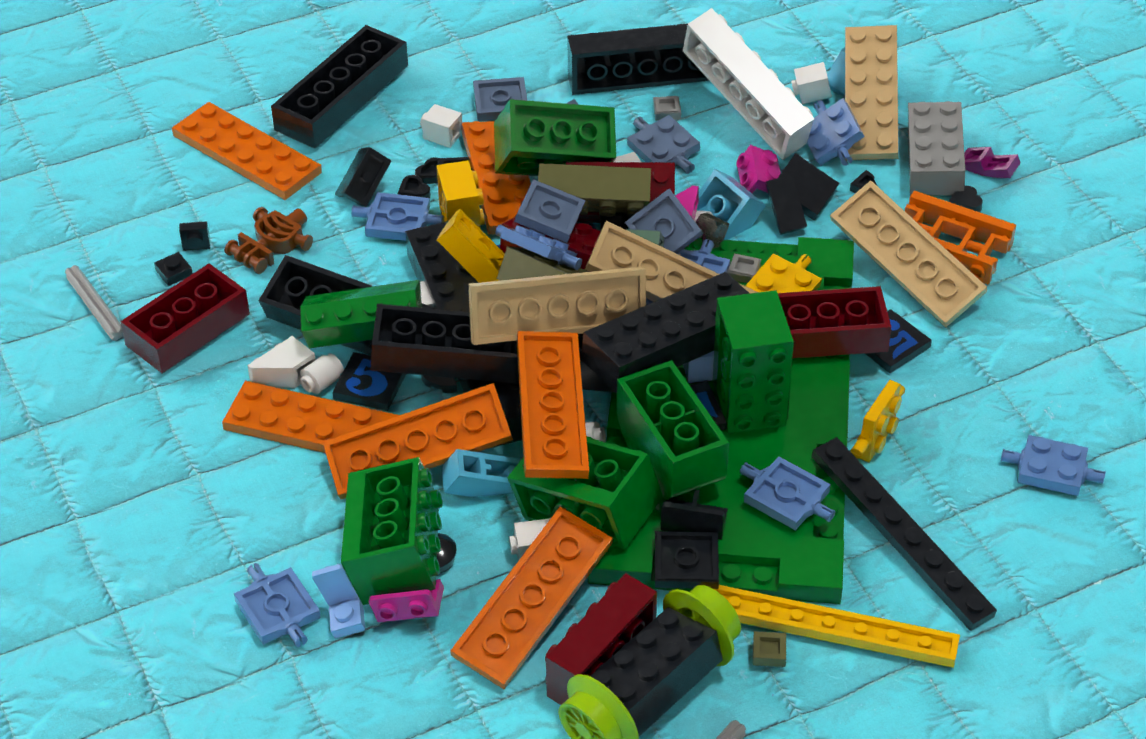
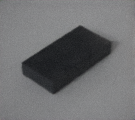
M793 175L766 181V188L780 235L806 228L807 223Z

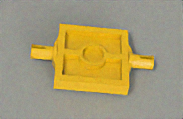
M773 253L746 284V287L757 292L777 290V293L817 291L821 285L822 278L805 270L811 264V258L809 256L806 258V254L801 255L796 263H791Z
M889 380L865 415L861 434L850 450L857 459L870 462L875 453L880 454L882 452L887 435L895 432L899 423L896 413L902 402L901 396L905 393L903 385Z

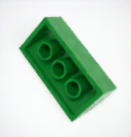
M414 280L306 296L300 306L301 332L309 349L372 340L377 304L422 308L420 281Z

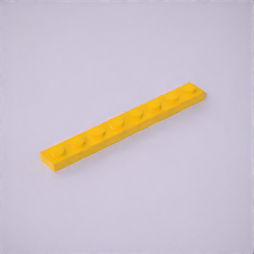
M719 585V589H714L723 595L733 606L742 624L952 668L955 665L960 634Z

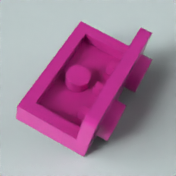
M750 145L744 153H741L736 162L740 184L752 194L756 189L768 193L766 181L777 179L781 174L777 155L770 150H763L753 145Z
M437 579L436 589L373 595L369 598V605L377 622L438 616L444 586L441 579Z

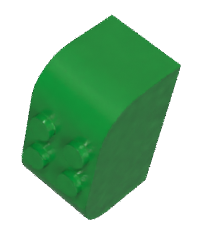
M672 360L617 379V416L621 432L629 449L641 450L649 455L665 500L675 498L726 478L729 441Z

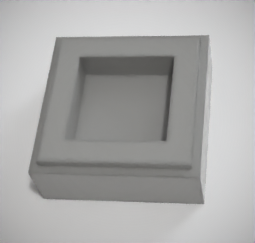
M679 96L653 97L655 121L667 115H670L674 120L681 119Z
M734 253L727 273L735 281L748 283L761 268L762 259Z

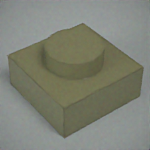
M754 631L753 665L785 667L786 633Z

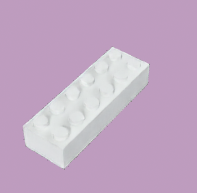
M711 8L688 23L683 52L776 154L784 160L806 145L814 121L812 112L796 99L795 94L790 88L785 87L779 81L777 74L772 69H768L764 65L758 53L751 51L745 44L742 36L728 26L726 19Z

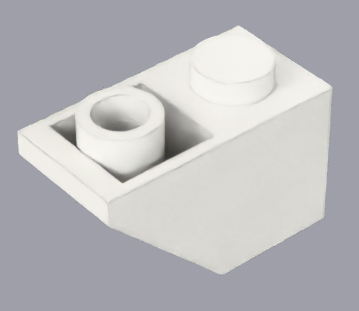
M291 336L247 365L250 382L276 388H296L301 384L300 371L316 360L315 353L294 336Z

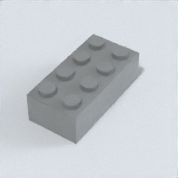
M961 102L908 103L910 196L914 190L930 196H951L955 191H964L965 157Z

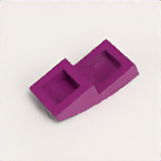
M991 147L967 148L964 152L965 170L987 177L1011 178L1021 163L1018 154L994 155Z

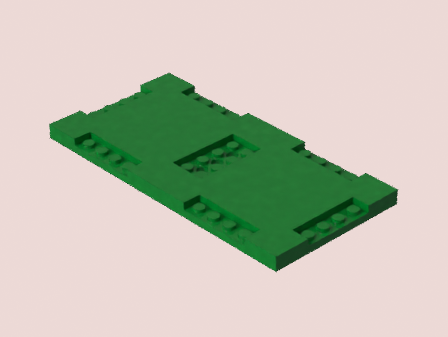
M798 237V245L708 239V243L709 240L714 243L711 254L730 259V264L734 253L762 259L761 267L773 253L791 263H796L801 255L806 254V258L807 256L811 258V264L805 270L822 278L821 285L817 290L852 288L854 241ZM697 238L689 244V247L687 246L684 249L690 251L700 250L703 241L706 239ZM736 281V282H738V283H740V284H742V285H744V286H746V284H747V283H743V282ZM850 354L792 358L785 426L727 433V429L722 430V433L729 441L727 476L724 480L696 489L700 490L699 504L728 508L723 539H718L719 585L795 601L841 604L845 493L811 456L813 449L836 437L847 448ZM684 366L677 367L687 381ZM708 381V382H709V385H710V387H711V389H712V391H713V393H714V395H715V398H716V400H717V402H718V399H717V396H716V392H715V389H714V386H713V382H712V381ZM700 382L688 383V384H689V385H693V384H697V383H700ZM612 392L606 443H615L621 447L629 448L618 422L617 394ZM778 457H781L831 484L830 492L821 501V504L835 510L833 519L827 522L825 519L813 514L807 517L797 530H794L744 502V493L753 485L754 481L740 474L742 465L747 462L751 466L763 470L770 466ZM695 490L672 498V500L692 503ZM664 498L660 500L625 550L614 546L609 547L589 574L588 584L610 585L613 582H618L626 573L652 589L671 591L680 589L688 592L693 589L655 588V531H663L661 530L662 503L666 502Z

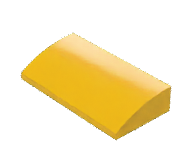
M461 209L457 210L439 234L437 241L478 283L500 281L497 279L505 254Z

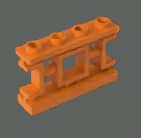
M915 190L910 196L909 204L905 207V212L984 284L988 285L992 280V274L996 272L998 259L989 256L992 250L1006 254L1013 246L1016 224ZM924 222V223L933 225V227L928 226V225H925V224H922V223ZM942 232L960 238L962 241L959 245L938 239ZM973 240H977V241L983 242V243H985V245H984V244H981V243H978V242H975V241H973ZM967 251H970V252H973V253H976V254H979V255L977 256V255L968 253Z

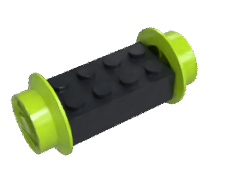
M697 585L690 592L676 589L666 594L663 599V612L593 674L590 676L577 674L568 681L567 693L569 698L559 707L558 714L561 724L571 739H639L641 734L716 666H724L732 660L734 656L733 640L741 633L740 619L733 606L718 591L705 585Z

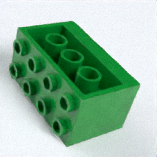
M510 99L494 122L495 173L538 176L539 163L566 165V162H614L616 159L615 108Z
M777 290L717 298L712 382L720 409L727 422V433L786 425L794 341Z
M586 436L589 461L588 479L527 478L524 472V456L507 477L525 520L532 521L552 518L561 506L612 537L613 542L611 546L624 550L663 498L647 453L641 450L621 447L615 443L595 440L589 436Z
M419 457L348 473L341 564L363 605L369 604V598L373 595L436 589V576L440 575L437 553L441 551L438 530L442 529L439 508H442L443 502L440 491L433 488L432 475L429 468H424Z

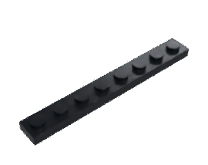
M837 437L813 449L811 457L970 631L995 617L997 609Z

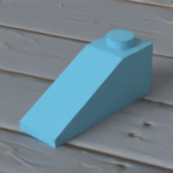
M456 449L441 466L444 493L468 497L511 494L513 491L507 477L521 459Z

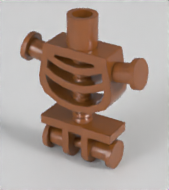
M259 207L253 213V219L256 221L254 227L257 241L240 232L238 234L239 246L236 240H230L226 244L224 251L229 256L234 255V259L240 263L243 262V265L247 268L253 267L256 273L261 274L265 271L267 265H274L273 253L286 254L291 252L297 245L301 246L302 250L308 251L312 245L313 237L311 235L303 236L301 225L307 222V216L301 209L297 208L285 216L276 210L268 214L266 208Z

